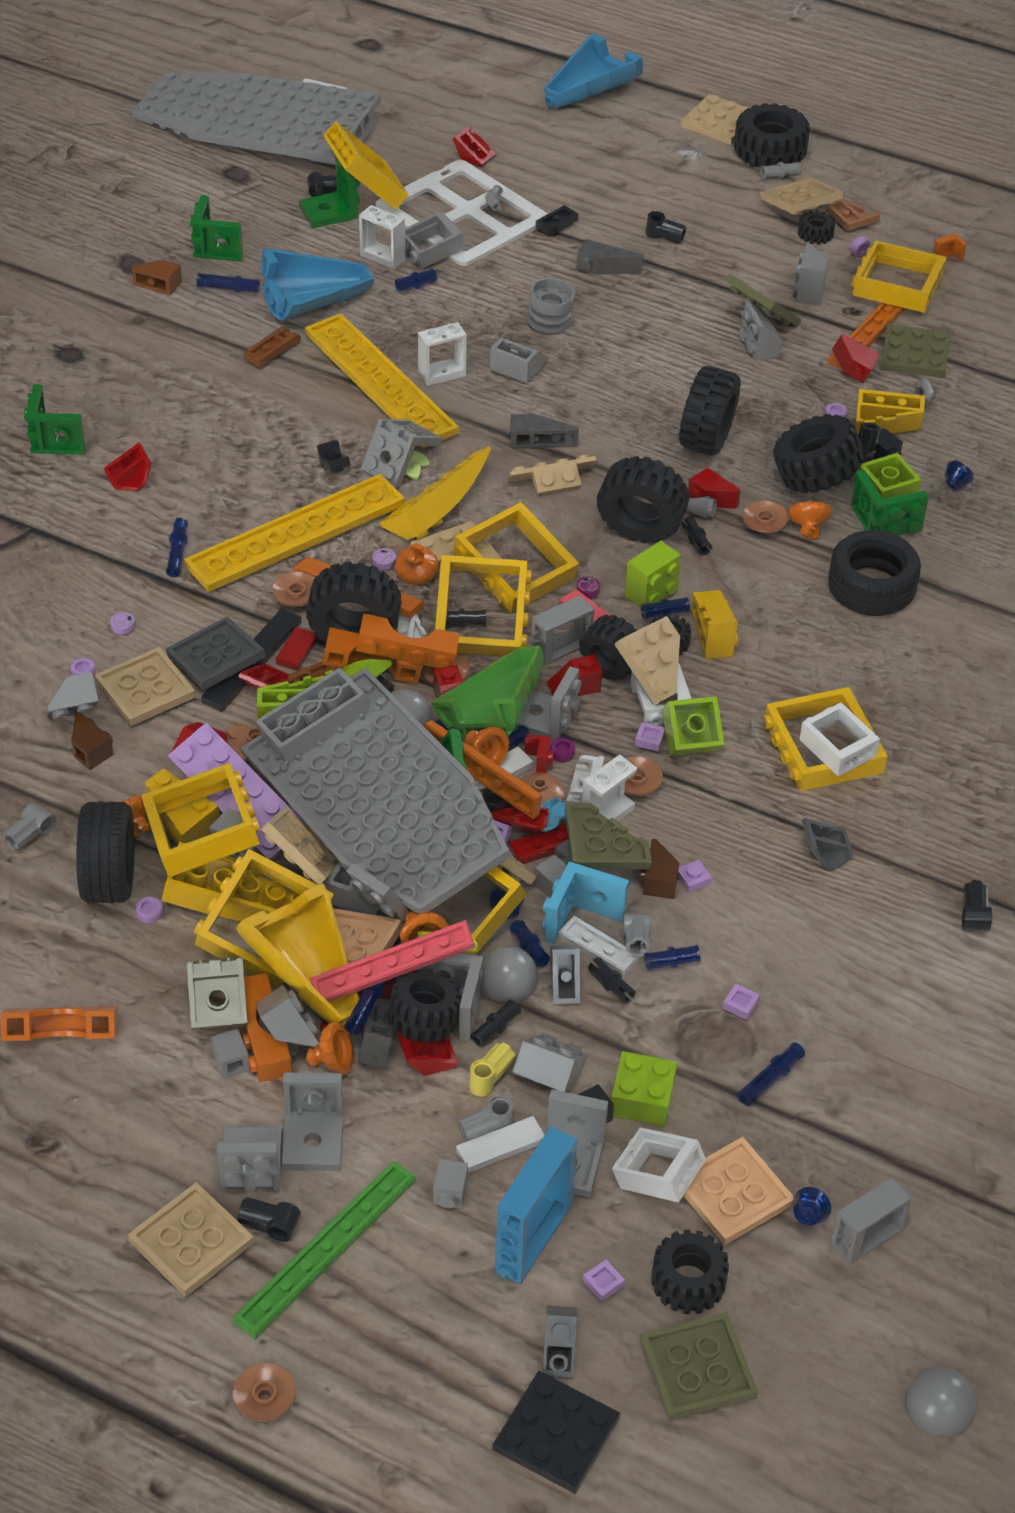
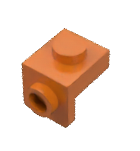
M953 233L935 240L933 254L945 257L954 255L958 260H963L967 244L957 234Z

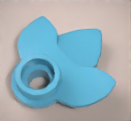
M552 798L542 804V808L549 809L547 827L541 832L553 830L559 825L561 819L565 818V803L560 798Z

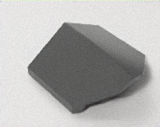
M807 818L802 820L810 849L823 867L835 870L854 857L846 829Z

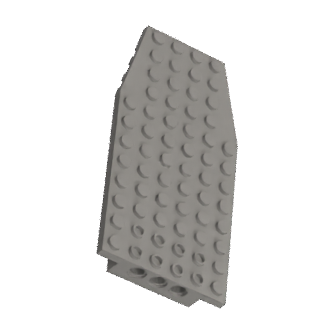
M165 72L132 110V116L134 119L150 125L159 124V127L164 130L168 128L173 129L174 133L178 135L187 134L188 138L192 140L336 165L337 157L323 135L337 121L363 142L375 126L374 111L381 102V95L250 73Z
M340 667L256 720L261 735L240 748L247 760L345 870L354 863L389 886L402 901V904L416 913L431 911L511 857L508 847L487 808L473 776L366 668L352 677H349Z

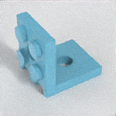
M568 862L561 878H556L554 882L552 897H547L544 902L543 912L546 913L542 923V929L545 930L544 941L555 944L558 932L564 926L573 906L623 922L624 913L627 911L629 880Z

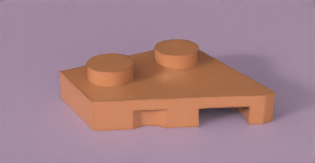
M845 199L837 200L835 204L826 205L825 209L847 231L878 222L881 215L878 212L874 214L864 212L865 207L853 204Z

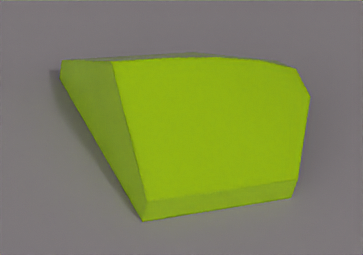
M366 659L346 665L342 670L349 677H352L366 668L376 678L393 664L391 660Z

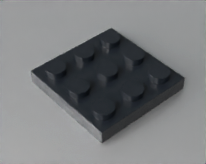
M538 1370L495 1439L492 1450L576 1494L620 1419V1412Z

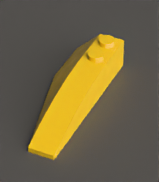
M489 446L484 447L461 461L454 469L439 477L438 481L425 487L421 494L416 497L413 496L379 523L381 527L405 540L415 537L421 539L429 533L428 529L443 522L442 517L451 511L473 485L486 462L491 448Z
M179 842L178 846H181L186 843ZM226 856L175 876H167L161 901L209 914L207 908L214 897L217 899L222 893L220 887L227 876L231 878L235 871L232 868L237 859ZM250 868L247 869L219 917L241 922L245 918L263 910L268 914L291 903L300 894L286 889L274 880L266 879L259 875V872Z

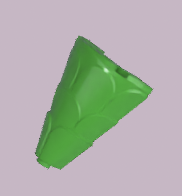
M541 646L519 647L436 698L431 704L441 722L448 729L452 727L453 729L460 730V737L465 740V735L470 731L476 730L479 732L487 727H498L505 731L508 737L518 724L525 705L537 686L544 665V655Z

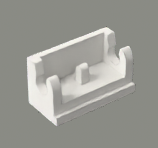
M581 755L579 757L580 762H587L590 765L576 764L566 803H582L583 780L604 766V756Z

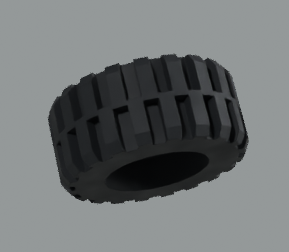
M763 103L760 106L754 105L751 109H745L736 121L734 149L739 158L745 163H750V166L761 168V166L776 165L778 162H783L784 164L801 162L807 154L810 133L809 122L801 112L798 113L796 109H791L787 105L781 106L776 103Z
M704 366L698 371L690 388L680 423L679 442L684 448L711 456L720 452L727 439L738 405L741 379L736 373L712 366Z
M824 414V416L819 417L818 415L809 420H802L801 423L794 424L790 427V430L785 431L781 438H778L776 441L773 457L781 478L787 487L796 492L817 493L819 490L831 489L830 487L842 484V481L850 479L852 474L856 473L862 464L864 450L856 428L849 419L836 414L834 416Z
M633 456L630 459L627 457L614 463L607 471L597 494V508L603 521H607L608 527L611 530L615 529L618 535L629 537V540L632 541L640 540L641 543H648L649 541L656 543L670 538L671 535L678 531L689 503L688 488L683 483L679 473H674V469L663 465L662 461H653L650 457L639 458V456ZM634 496H638V497L644 498V499L648 500L649 502H651L652 504L642 502V501L638 500L637 498H635Z
M351 561L344 562L342 565H339V563L330 566V569L325 568L313 580L306 611L308 624L320 640L324 639L325 644L330 627L359 633L363 613L388 618L391 627L396 631L402 603L401 592L397 588V584L393 579H389L390 576L386 572L378 571V567L373 565L371 567L366 566L363 562L352 564ZM356 603L369 610L363 612L351 611L339 604Z

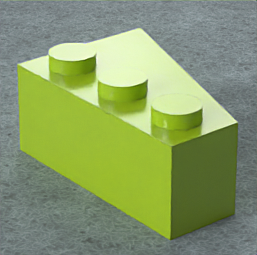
M333 670L326 671L324 676L311 678V676L303 677V681L292 684L285 681L258 688V719L327 676Z

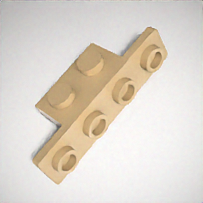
M582 455L577 457L576 460L560 459L548 465L542 462L526 469L524 466L512 469L507 480L510 483L533 478L537 496L576 489L582 485L578 470L594 467L597 458L596 456Z

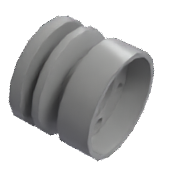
M543 278L533 283L527 314L529 325L533 329L547 334L565 331L571 321L575 296L573 287L569 283L556 278Z

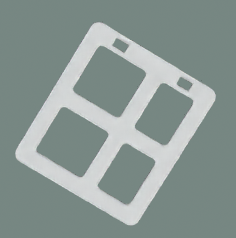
M456 160L444 166L443 169L437 172L434 171L404 187L409 194L403 201L404 203L425 192H429L454 208V210L446 213L447 217L454 224L468 218L495 235L467 251L461 250L448 256L449 259L460 266H469L536 230V220L548 214L464 160ZM459 175H463L487 191L493 189L494 185H499L503 188V193L498 201H504L529 218L513 227H507L482 211L489 207L485 199L487 192L471 201H467L442 184ZM383 199L376 201V207L405 218V228L419 222L401 209L397 208L395 210ZM435 234L423 241L431 246L444 240V238Z

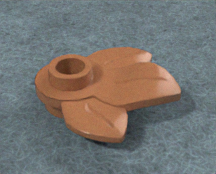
M247 725L226 727V732L231 738L227 744L244 761H248L240 748L261 735L259 728H250Z

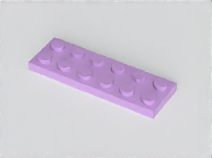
M207 723L168 755L169 760L187 778L231 763L233 771L240 772L244 783L243 786H245L255 813L254 817L257 818L260 829L284 807H287L301 821L294 811ZM231 788L206 796L219 805V811L222 814L228 807L240 813ZM262 830L256 832L260 844L256 845L255 849L263 857L273 861L284 852L278 845H272L265 838V833Z

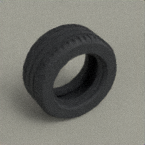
M865 530L853 533L841 540L833 550L828 577L830 590L843 606L859 614L869 616L893 614L909 605L916 595L921 570L920 558L915 549L906 540L890 532ZM863 567L879 568L888 571L894 577L885 579L871 578L858 573L854 569Z
M87 802L80 809L76 846L77 884L80 898L87 903H123L131 896L134 874V822L132 808L125 802Z

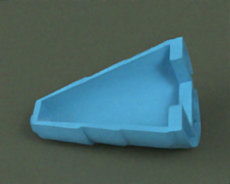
M593 33L587 37L578 50L572 54L565 65L556 72L545 86V101L548 106L559 108L630 83L642 74V57L629 51L624 55L626 61L624 63L609 55L605 38Z
M263 249L261 275H265L264 281L266 283L262 285L263 293L270 312L279 320L293 318L335 302H342L369 290L374 283L373 274L370 273L366 264L277 249Z

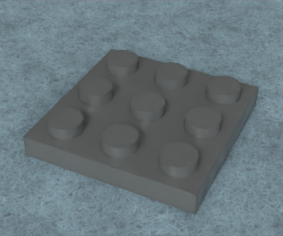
M228 616L166 648L168 657L203 690L214 686L216 683L266 657L264 649Z

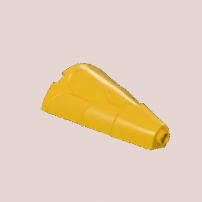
M323 883L304 891L291 903L268 914L263 910L245 918L236 927L238 934L273 968L275 973L284 982L298 992L297 996L328 1024L340 1022L344 1027H347L355 1021L353 1016L362 1010L357 992L328 1002L312 986L310 980L311 977L348 964L330 896Z

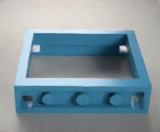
M552 1126L497 1206L495 1272L499 1273L502 1278L506 1279L507 1277L519 1284H522L573 1204L577 1138Z

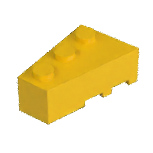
M859 389L854 424L857 434L859 435L863 422L878 424L881 430L885 428L892 434L920 430L924 415L925 396Z
M721 590L693 592L691 612L704 658L733 657L734 647L738 646L737 620Z
M163 768L145 782L146 793L181 780ZM204 797L160 813L162 823H164L169 830V834L177 843H189L210 835L209 827L220 817L219 805Z

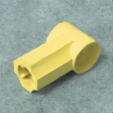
M504 1042L501 1044L496 1043L482 1059L472 1063L469 1078L471 1093L478 1097H485L493 1092L496 1081L516 1060V1054L511 1049V1046Z

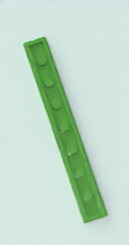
M395 1161L390 1163L233 1316V1323L256 1340L416 1182L415 1176Z

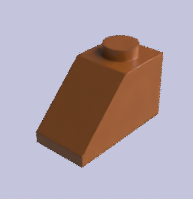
M158 260L132 267L133 285L171 295L182 282L180 264Z

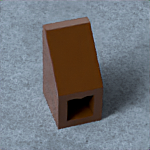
M80 712L76 713L71 739L74 758L91 770L114 755L113 739L107 731H102L96 726L91 718L85 717Z
M652 839L650 846L651 869H641L639 883L644 884L643 895L674 899L679 862L657 839Z

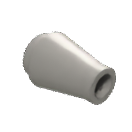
M710 496L690 498L686 512L706 519L714 517L717 507L716 499H711Z

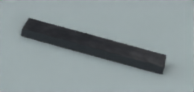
M281 608L253 639L264 649L266 657L209 687L201 696L202 703L223 711L246 686L239 678L240 672L266 663L288 639L295 627L302 623V617Z

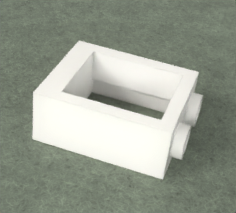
M370 205L359 215L360 256L394 270L405 260V218ZM376 224L391 230V247L376 241Z
M458 322L418 332V374L426 386L466 376L467 334ZM453 341V358L429 364L430 346Z
M841 702L833 707L826 708L823 712L805 719L802 722L799 739L837 776L876 757L880 738ZM837 723L857 741L840 751L820 733Z
M640 1127L629 1141L628 1146L619 1159L616 1160L612 1170L620 1189L679 1202L705 1163L706 1158L699 1141L696 1139ZM650 1154L674 1159L663 1177L639 1171Z

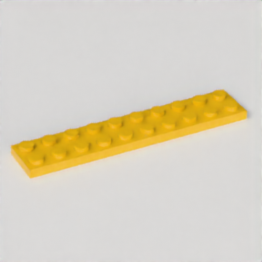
M340 313L305 327V334L391 419H410L443 438L442 441L459 434V426L343 314ZM419 446V447H420L421 449H424V448L429 447V446Z
M377 474L184 559V566L208 592H211L398 509L405 504V497L381 474Z

